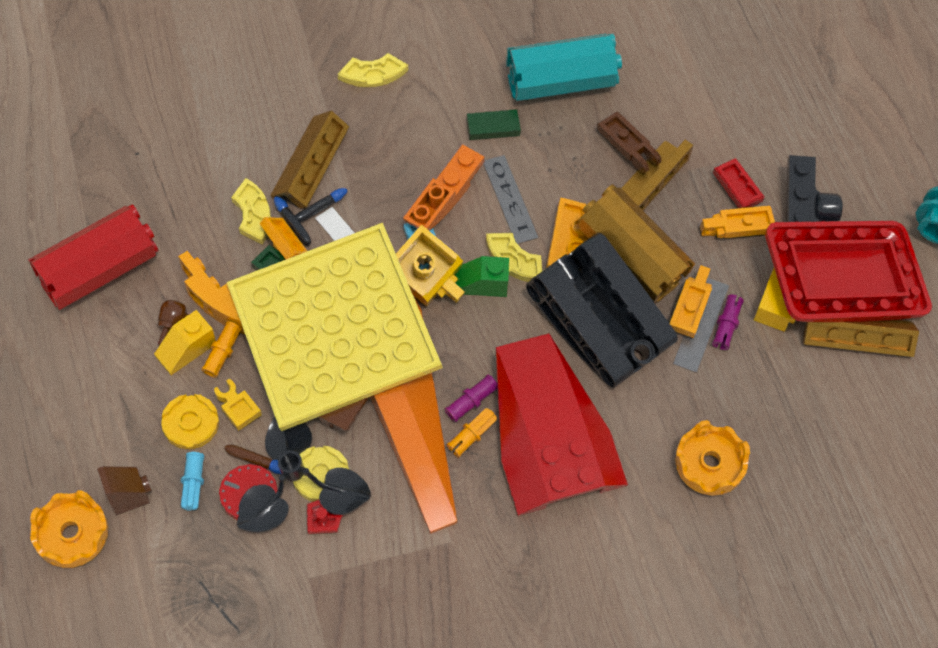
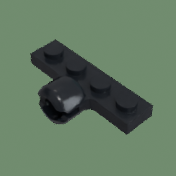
M789 155L787 159L786 222L839 221L841 219L843 211L842 197L836 193H822L816 189V157Z

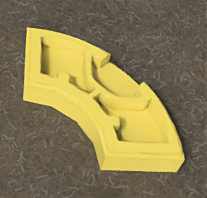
M389 53L374 61H361L352 58L338 73V79L354 86L377 87L389 84L402 77L408 71V65Z
M246 178L231 197L232 202L240 208L243 214V221L239 231L240 234L263 245L268 235L261 227L260 222L264 217H271L269 205L261 189Z
M513 233L486 234V244L491 257L509 258V275L529 282L542 271L541 255L530 254L522 250L515 242Z

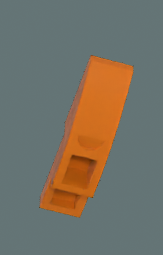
M462 144L438 178H433L403 217V220L417 229L423 225L430 231L451 211L469 189L470 181L485 162V157Z

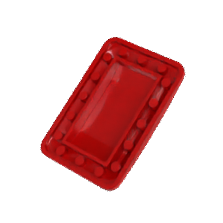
M897 221L774 222L765 230L766 242L789 315L797 321L869 322L924 317L932 309V303L908 232Z

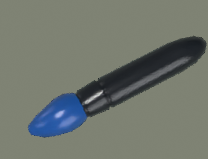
M346 188L334 190L330 195L297 213L295 217L300 223L306 221L333 203L339 202L348 190Z
M275 196L274 204L278 212L282 214L299 240L305 245H310L311 238L289 209L286 201Z

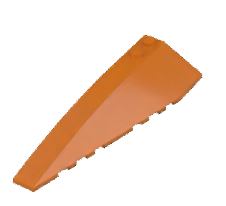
M414 297V299H415V301H416V304H417V306H418V309H419V311H420V313H421V316H422V310H421V308H420V306H419V304H418L416 298ZM432 373L370 396L430 534L456 524L457 516Z

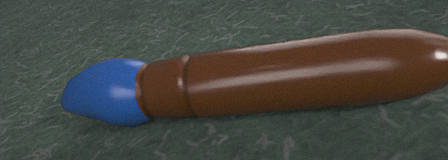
M226 445L224 447V450L233 457L269 469L275 474H282L278 466V460H272L236 445Z

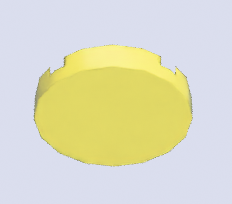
M314 446L300 454L305 468H308L323 483H325V476L330 469H349L346 458L340 451L330 446L317 448ZM303 475L301 479L293 481L295 489L303 498L311 502L320 500L319 495L323 488L318 487L307 476Z

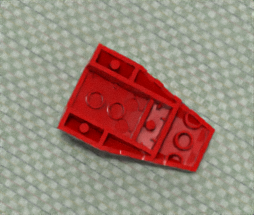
M550 333L496 347L501 463L517 516L545 509L549 503L599 490L600 493L627 486L628 483L611 431Z

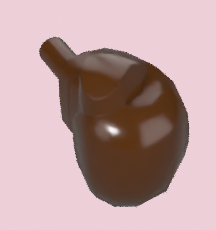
M166 300L162 303L157 327L163 330L157 345L160 346L174 324L189 315L187 314L185 304L175 300Z

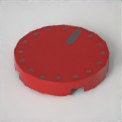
M247 464L238 466L227 473L221 482L219 495L221 505L229 516L238 521L241 498L251 487L255 485H268L273 488L275 493L278 491L276 480L270 471L258 465Z

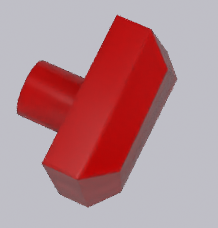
M320 500L307 504L308 534L338 533L343 515H334L327 512L321 505Z

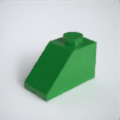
M481 256L464 263L455 274L458 278L455 284L465 292L464 295L507 297L509 258Z

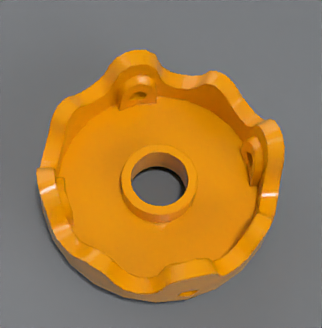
M704 420L699 422L681 438L676 451V468L680 478L694 491L704 495H722L735 489L743 480L748 468L750 447L748 442L742 441L731 427H715L711 425L710 421ZM708 455L717 458L719 465L716 467L708 466L704 462V457Z
M81 490L71 494H54L44 507L34 508L30 516L31 542L38 554L53 566L74 568L86 564L100 553L108 537L107 518L102 508L89 494ZM70 525L78 527V532L74 537H63V531L66 527Z

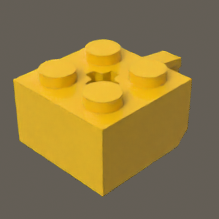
M421 225L396 253L411 292L426 307L437 295L442 298L446 294L457 303L465 293L455 284L458 280L455 274L462 267L463 260ZM426 262L429 263L428 270L419 269L420 264L424 265Z

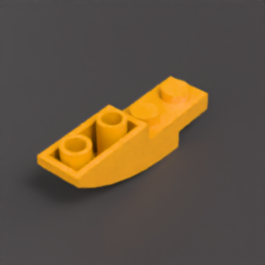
M188 251L179 255L181 268L188 277L184 283L190 298L219 323L225 325L226 321L233 322L242 328L241 333L245 334L228 285L225 284L220 287L213 276L209 278L205 273L206 268L198 257L194 259Z

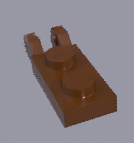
M618 111L597 124V130L629 161H632L634 167L639 172L644 174L649 171L647 161L641 156L642 153L655 166L661 163L662 158L650 145V141Z

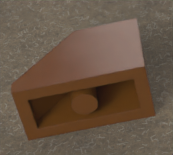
M102 466L97 468L105 494L116 516L150 503L147 493L152 492L148 478L146 475L141 477L137 467Z

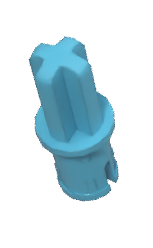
M200 452L186 453L185 472L180 480L183 484L181 508L187 511L197 510L200 488L204 484V479L202 478L204 454Z

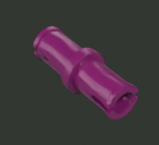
M727 295L723 313L719 315L717 320L718 328L712 345L717 348L720 343L719 350H729L733 332L739 326L738 316L744 299L739 297L736 302L737 295Z
M487 374L471 389L466 388L462 391V396L444 408L447 416L456 423L472 408L477 409L481 406V401L498 389L497 382L492 376Z

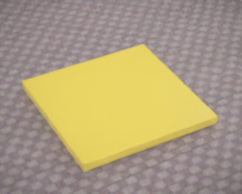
M383 223L227 282L281 431L442 369L441 361Z

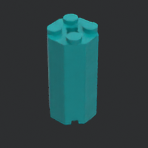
M604 33L507 48L506 67L510 69V74H507L512 98L520 101L616 86V84H619L618 69H622L621 55L616 54L615 51L616 40L614 34Z

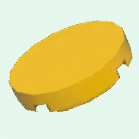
M185 394L176 397L168 403L161 417L162 430L165 437L171 444L181 449L191 450L204 446L213 439L219 426L216 407L209 399L198 394H194V396H186Z

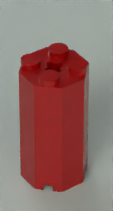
M133 204L116 210L28 259L34 274L41 281L44 291L59 310L151 259L159 252L153 241L155 236L147 223L141 224L139 221L141 218L140 214Z

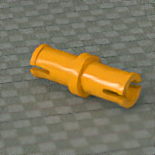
M226 321L219 338L212 343V351L201 368L204 374L218 378L226 359L231 357L233 353L232 347L242 331L239 325Z

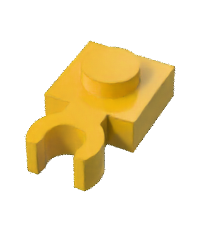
M228 379L226 382L230 390L227 393L220 392L217 387L214 388L216 398L224 402L221 405L222 411L239 431L259 418L262 413L244 390L237 394L235 383Z

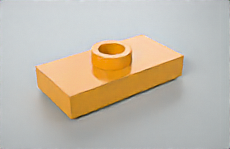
M264 217L260 222L261 227L272 240L273 246L281 252L285 259L307 252V249L283 218Z

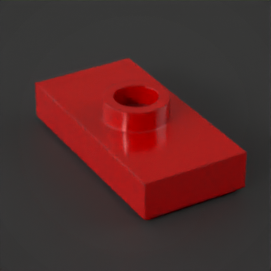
M736 158L714 168V176L738 208H749L763 202L764 195Z

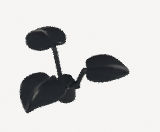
M274 417L266 434L265 448L273 460H278V466L282 473L279 476L278 491L275 493L273 488L268 485H255L248 489L239 504L237 526L241 530L254 533L267 532L280 526L285 521L289 512L288 503L280 498L284 491L285 481H297L303 475L307 476L318 487L323 488L319 495L320 503L327 512L334 515H345L353 512L370 500L371 492L364 479L347 468L330 469L325 476V483L317 479L308 468H305L300 456L312 444L313 437L310 428L305 423H301L281 431Z

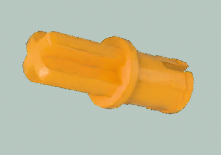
M486 408L469 424L465 423L463 425L464 429L446 444L447 448L452 451L458 444H461L453 453L456 457H461L475 441L479 442L481 440L480 436L497 421L494 412Z

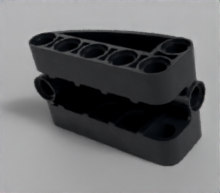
M598 232L587 239L571 253L559 258L526 284L529 296L555 330L585 364L611 388L617 387L678 341L677 334L602 233ZM635 349L642 353V360L636 358L634 354Z

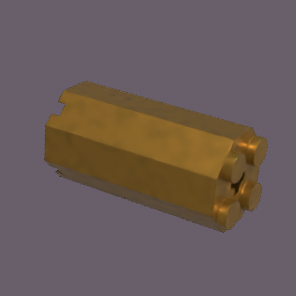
M614 184L610 185L602 193V198L597 202L593 199L583 208L582 211L585 214L578 220V228L588 238L598 232L602 233L654 303L661 301L680 284L681 274L686 278L695 266V263L621 188H617Z

